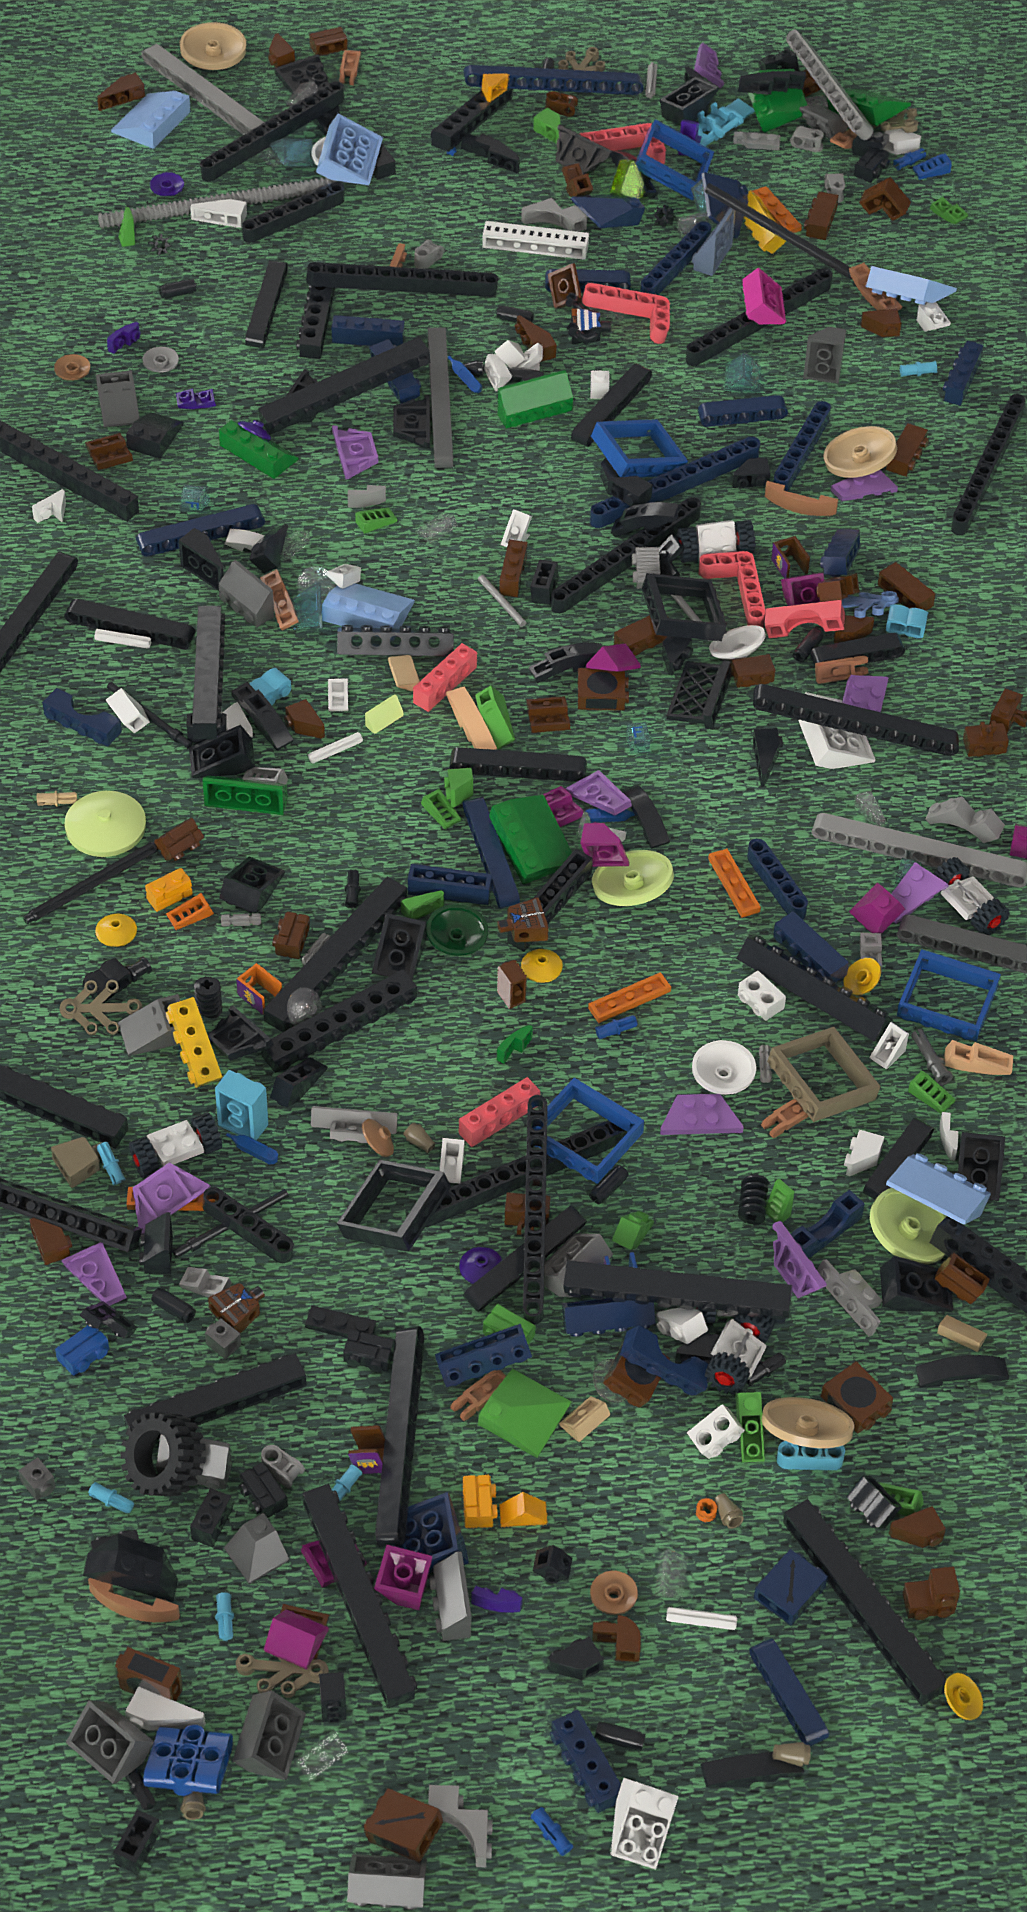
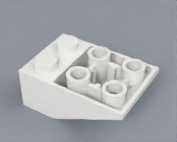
M623 1778L616 1800L611 1855L656 1869L678 1796Z

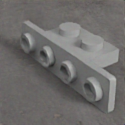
M313 1106L311 1109V1127L329 1128L330 1139L340 1142L349 1140L368 1143L362 1131V1123L366 1119L377 1121L382 1126L387 1127L391 1134H396L397 1113Z
M827 1259L822 1260L817 1271L827 1283L826 1289L867 1336H872L881 1321L871 1309L879 1307L882 1299L855 1269L839 1274Z

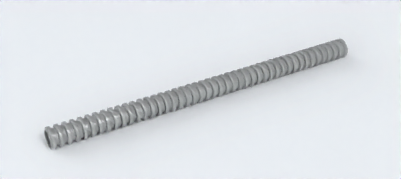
M326 177L325 179L320 178V180L315 178L314 181L310 179V181H299V183L294 182V184L289 183V185L284 183L283 186L279 184L278 186L273 185V187L268 186V188H257V190L253 188L252 191L247 189L246 192L242 190V192H231V194L226 193V195L222 193L220 196L216 194L215 197L210 195L209 198L205 196V198H194V200L189 199V201L185 199L184 202L179 200L178 203L173 201V203L157 204V206L152 205V207L148 205L147 208H144V206L140 209L136 207V209L131 208L134 224H136V222H147V220L152 221V219L157 220V218L161 220L163 217L167 219L169 216L173 218V216L189 215L191 213V204L233 199L244 201L247 206V204L263 203V201L268 202V200L272 202L273 199L278 201L279 199L303 196L336 181ZM120 210V212L115 211V213L111 211L109 214L104 212L103 215L99 213L98 221L100 228L120 226L125 211Z

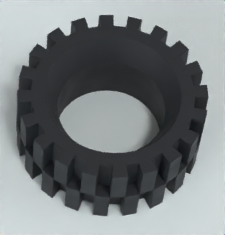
M153 1412L140 1416L141 1420L136 1419L132 1423L134 1428H128L125 1434L129 1436L128 1440L123 1439L122 1446H125L126 1449L125 1452H121V1459H125V1464L121 1466L123 1471H128V1474L125 1476L127 1482H133L131 1487L134 1490H140L139 1493L144 1495L179 1496L181 1493H187L191 1490L189 1485L195 1486L198 1482L195 1476L202 1475L203 1469L199 1468L200 1463H205L206 1457H201V1451L206 1450L205 1444H200V1440L204 1438L202 1432H195L198 1429L197 1424L191 1423L189 1417L182 1416L181 1414ZM162 1433L169 1445V1460L164 1471L157 1475L152 1456L156 1439Z

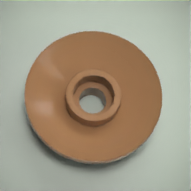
M77 354L65 355L59 358L54 365L56 375L65 380L81 379L89 373L91 368L88 359Z
M366 1119L362 1123V1131L370 1147L383 1157L391 1156L394 1152V1145L388 1128L373 1119Z
M607 1571L594 1579L590 1589V1596L593 1604L600 1611L606 1614L619 1615L629 1611L635 1605L638 1589L636 1583L629 1575L620 1571ZM611 1594H616L618 1598H611L609 1596Z

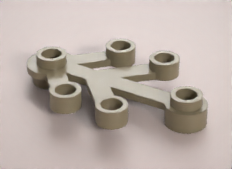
M596 47L588 48L586 57L579 65L575 59L576 53L574 51L566 52V60H560L558 63V69L568 70L569 61L573 70H605V62L597 61L599 59V51ZM591 61H597L594 66L587 67Z
M905 109L898 113L897 117L893 116L878 126H874V128L881 126L882 131L902 128L905 133L915 132L919 125L918 121L915 120L917 109ZM907 112L908 119L904 120V115Z
M89 980L85 983V988L74 999L68 998L62 1001L60 1013L66 1019H75L85 1028L88 1035H95L98 1032L97 1024L89 1022L81 1014L91 1013L106 1027L109 1034L115 1035L119 1032V1025L115 1021H111L102 1012H127L128 1015H131L143 1007L138 999H130L127 1003L102 1004L111 994L118 991L119 985L115 980H109L106 983V988L90 1004H82L90 994L96 993L98 989L96 982ZM111 983L116 984L114 990L108 988ZM89 984H94L95 988L94 990L90 991L87 989V986ZM135 1003L138 1007L136 1010H131L130 1005ZM68 1005L74 1006V1010L68 1012L66 1008ZM90 1025L95 1026L93 1032L88 1031ZM116 1025L117 1028L112 1032L109 1030V1026Z
M242 1654L236 1659L237 1671L244 1676L251 1675L255 1670L278 1672L269 1679H260L257 1682V1689L259 1693L271 1691L282 1683L281 1693L285 1698L293 1697L296 1691L309 1682L318 1684L319 1674L329 1673L328 1665L319 1659H313L307 1670L281 1658H278L281 1662L258 1660L254 1659L250 1654ZM242 1661H249L246 1665L241 1664ZM320 1668L319 1672H313L312 1670ZM293 1674L301 1675L294 1682L285 1681ZM264 1684L268 1685L267 1689H261L260 1687ZM287 1687L293 1688L290 1692L284 1691Z

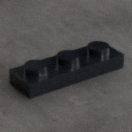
M312 1305L305 1328L348 1338L350 1330L373 1335L376 1328V1320Z

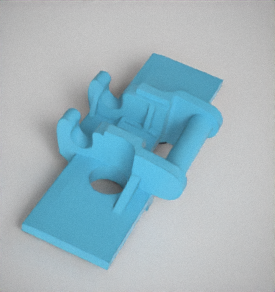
M739 98L726 107H720L719 109L717 108V102L712 103L709 115L705 117L703 110L698 113V122L700 124L698 136H702L700 144L706 146L712 141L722 138L733 127L736 128L737 125H741L743 120L753 114L755 110ZM704 131H709L710 133H709V134H704L703 132H704Z

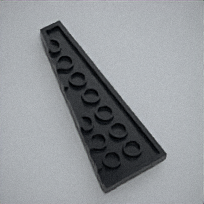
M319 54L275 68L276 76L297 102L329 84ZM339 106L313 120L325 136L337 114H340Z

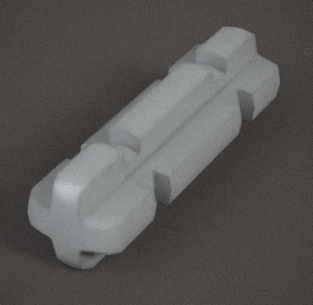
M224 914L221 915V925L223 927L230 926V924H233V926L260 925L261 914H233V916Z
M322 933L319 936V940H316L307 951L308 953L302 957L303 965L330 938L329 935Z
M761 1045L759 1047L760 1081L762 1083H770L772 1081V1068L767 1060L771 1047L769 1045Z

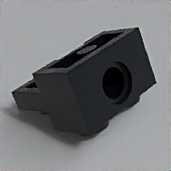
M789 49L783 50L777 55H767L761 61H758V66L761 70L794 69L795 71H800L797 55L793 50Z

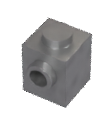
M222 1319L212 1323L206 1329V1345L225 1360L241 1346L240 1333Z
M39 1458L34 1459L19 1469L20 1481L36 1501L41 1497L50 1495L53 1489L56 1488L54 1476Z

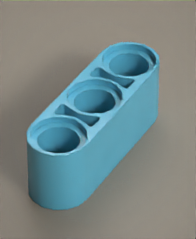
M783 1441L778 1447L776 1460L777 1464L783 1469L838 1470L843 1465L845 1448L844 1446L810 1448Z

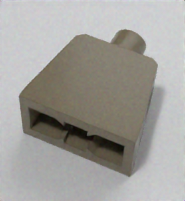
M81 1137L51 1147L52 1159L71 1188L76 1187L100 1170L98 1158L100 1155L97 1146L102 1142L91 1147L87 1139Z

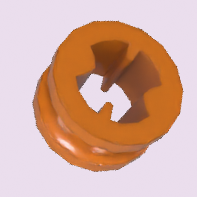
M705 1498L697 1503L696 1516L699 1520L710 1522L716 1518L717 1504L712 1499ZM703 1507H707L710 1513L707 1514L706 1511H703Z

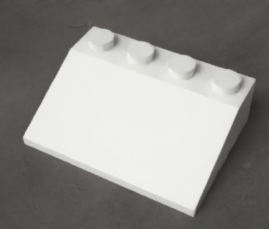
M807 692L805 693V694H807V695H811V696H815V697H819V698H824V699H828V700H832V701H836V702L842 703V700H838V699H834V698H829V697H825V696H821V695H816V694H812V693H807ZM798 720L816 766L835 769L875 762V757L866 736Z

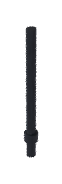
M113 682L107 685V688L113 693L121 689ZM140 704L148 719L169 734V738L179 742L187 749L192 746L193 743L184 737L180 730L172 728Z
M283 1189L249 1208V1210L258 1214L289 1197L288 1192ZM220 1224L198 1237L193 1236L186 1240L185 1244L172 1250L175 1258H178L189 1251L194 1252L201 1248L202 1244L224 1233L229 1228Z

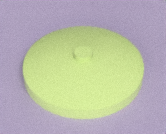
M99 791L80 798L70 807L65 817V831L70 843L79 851L97 857L116 856L129 851L140 842L146 830V816L142 806L131 796L116 791Z
M634 850L626 852L630 862L629 866L598 867L592 877L594 892L600 900L611 905L632 906L646 903L663 894L672 884L674 873L670 860L663 854L649 850Z
M893 1188L883 1191L877 1197L870 1210V1223L875 1236L890 1253L897 1257L926 1265L935 1263L945 1256L943 1252L929 1242L937 1225L947 1217L946 1215Z

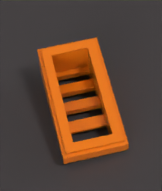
M202 893L166 913L175 930L214 914ZM186 912L188 916L184 917L182 913ZM177 915L181 918L179 922L175 918Z

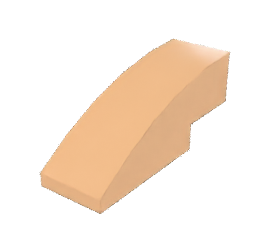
M952 1040L945 1048L944 1061L947 1067L990 1075H1010L1012 1073L1013 1055L976 1042L971 1047Z

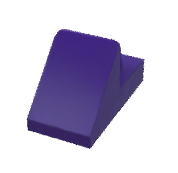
M682 120L680 133L700 144L702 136H698L699 123ZM678 151L679 155L686 156L685 154Z

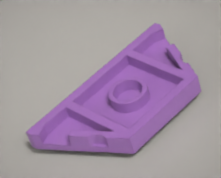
M332 426V433L345 479H349L378 463V455L371 432L357 431L351 428L348 431L338 430V426Z
M851 675L847 680L842 703L881 712L889 678L883 676Z
M720 1094L677 1095L660 1129V1135L743 1133L742 1123Z
M170 1162L133 1187L138 1227L143 1228L141 1234L145 1233V1225L166 1212H171V1215L203 1194L211 1186Z
M781 1221L773 1223V1230L777 1232L778 1239L773 1241L775 1253L774 1266L786 1283L792 1285V1291L796 1297L801 1298L825 1287L827 1283Z

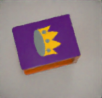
M257 963L236 978L237 995L262 1015L264 1014L265 998L252 986L258 983L273 996H276L282 990V983ZM251 976L250 981L246 983V979Z

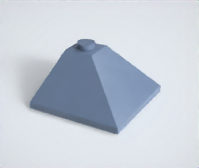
M729 208L699 251L694 253L692 258L694 271L713 276L732 247L736 212L732 208Z

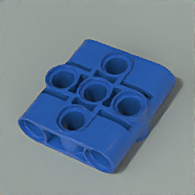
M190 1725L185 1729L159 1727L144 1771V1786L172 1789L179 1796H186L192 1792L218 1794L232 1752L233 1735L230 1733L204 1731L199 1725Z

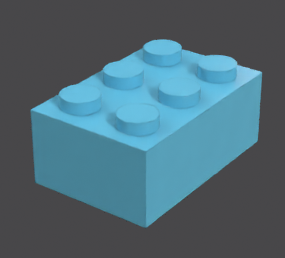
M228 1070L215 1087L218 1126L237 1135L249 1136L257 1141L268 1126L266 1087L259 1082L246 1078L241 1073Z

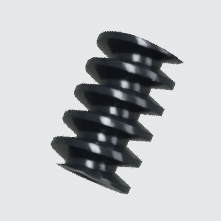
M201 977L194 983L195 1001L199 1013L207 1018H217L222 1013L220 981L212 977Z
M750 1175L741 1181L738 1216L745 1223L759 1225L765 1221L764 1215L766 1214L765 1208L767 1205V1186L769 1181L764 1176Z

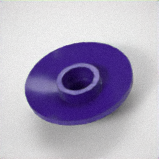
M160 173L150 181V189L160 196H173L180 193L184 188V180L175 173Z
M255 419L253 422H238L239 426L252 434L266 440H271L269 433L262 428L264 425L262 422Z
M476 1247L470 1249L460 1259V1273L465 1280L474 1284L499 1264L502 1258L496 1251L490 1248Z

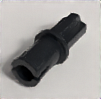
M358 870L348 871L347 885L345 886V906L347 908L358 907V894L361 891Z
M777 1353L764 1362L759 1361L751 1378L746 1383L752 1386L762 1378L770 1377L773 1371L786 1364L783 1354Z
M136 1768L132 1771V1774L129 1773L125 1778L131 1787V1794L136 1796L141 1807L145 1811L154 1808L156 1800L149 1788L144 1786V1779Z

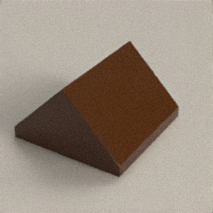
M575 263L548 274L554 308L567 307L566 300L569 293L576 294L578 298L576 302L581 304L582 296Z

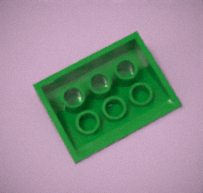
M794 69L758 70V71H755V72H753V73L769 72V71H795V70H794ZM788 88L787 92L772 91L771 95L749 93L763 133L802 117L803 114L799 108L808 106L802 89Z
M844 88L869 124L873 126H878L911 106V102L871 91ZM827 97L828 110L839 114Z
M544 795L510 799L492 806L489 818L523 885L555 873L572 854Z

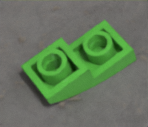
M944 197L938 199L930 206L934 213L953 224H957L968 217V214L958 204L952 206Z

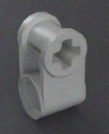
M798 126L790 139V143L795 148L820 152L823 149L822 139L824 134L819 129Z
M843 173L825 174V189L827 193L839 195L838 203H841L844 199Z
M427 239L421 246L415 249V268L428 269L442 258L445 250L442 245L438 246L432 240Z
M268 1445L263 1448L261 1462L265 1463L273 1477L284 1487L290 1488L293 1485L292 1481L299 1474L305 1472V1468L299 1460L291 1457L278 1446ZM268 1458H275L276 1460H275V1461H269V1460H267V1459H268Z

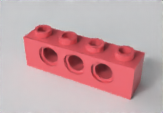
M461 643L413 687V703L429 712L446 696V692L453 690L477 668V652Z
M526 1077L459 1119V1134L471 1147H474L527 1114L528 1100L534 1095H540L541 1091Z

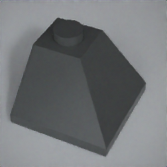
M264 1513L243 1524L224 1547V1550L248 1584L255 1582L289 1561L275 1528Z

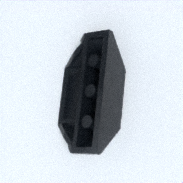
M119 1534L87 1554L82 1575L169 1602L174 1601L178 1578L162 1547Z

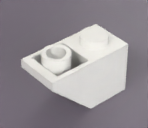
M903 129L885 132V134H889L890 140L883 150L898 155L914 152L920 148V135L905 133Z
M926 302L925 305L919 304L917 322L924 332L950 325V321L936 302L933 304Z
M122 688L106 699L119 719L133 733H136L150 723L143 707Z
M859 1130L857 1138L853 1137L850 1144L852 1153H847L844 1162V1166L847 1167L846 1175L852 1176L877 1165L883 1148L884 1136Z
M680 1307L660 1311L655 1314L658 1321L657 1327L662 1334H666L686 1344H689L708 1331L702 1312L694 1308L687 1310Z

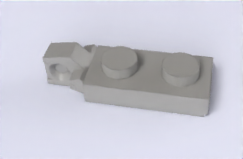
M734 132L733 144H742L746 148L779 150L780 135Z

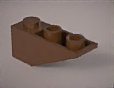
M137 73L120 77L97 96L98 110H105L145 97L144 83Z
M518 315L515 330L517 334H520L523 345H526L528 349L537 343L542 345L543 359L541 361L556 358L557 345L551 334Z

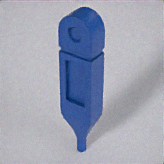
M449 355L448 359L451 361L453 371L471 391L480 393L482 391L481 383L463 363L454 360Z
M598 808L586 810L584 819L589 823L625 821L635 814L626 809L617 815H613Z
M226 1134L227 1137L233 1140L238 1149L263 1162L275 1164L278 1161L276 1150L268 1148V1146L251 1137Z

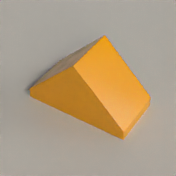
M483 74L482 91L488 102H491L507 90L509 74Z
M525 1492L499 1504L501 1527L548 1524L546 1502Z

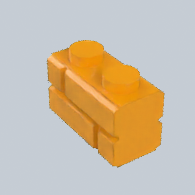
M182 868L145 885L147 900L156 912L181 901L182 898L192 895L191 880Z
M490 1475L463 1477L465 1528L492 1527L493 1519L497 1518V1504H492V1498H496V1484H491Z

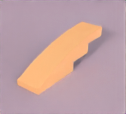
M463 686L446 692L460 728L463 727L469 742H472L473 747L497 750L489 729L466 688Z

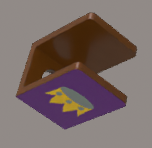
M796 536L773 542L771 560L784 579L789 578L790 562L786 557L791 555L804 574H808L810 556ZM788 545V548L782 552L781 548Z
M379 1425L351 1427L352 1436L358 1446V1450L348 1451L352 1464L359 1468L362 1474L382 1473L385 1436Z

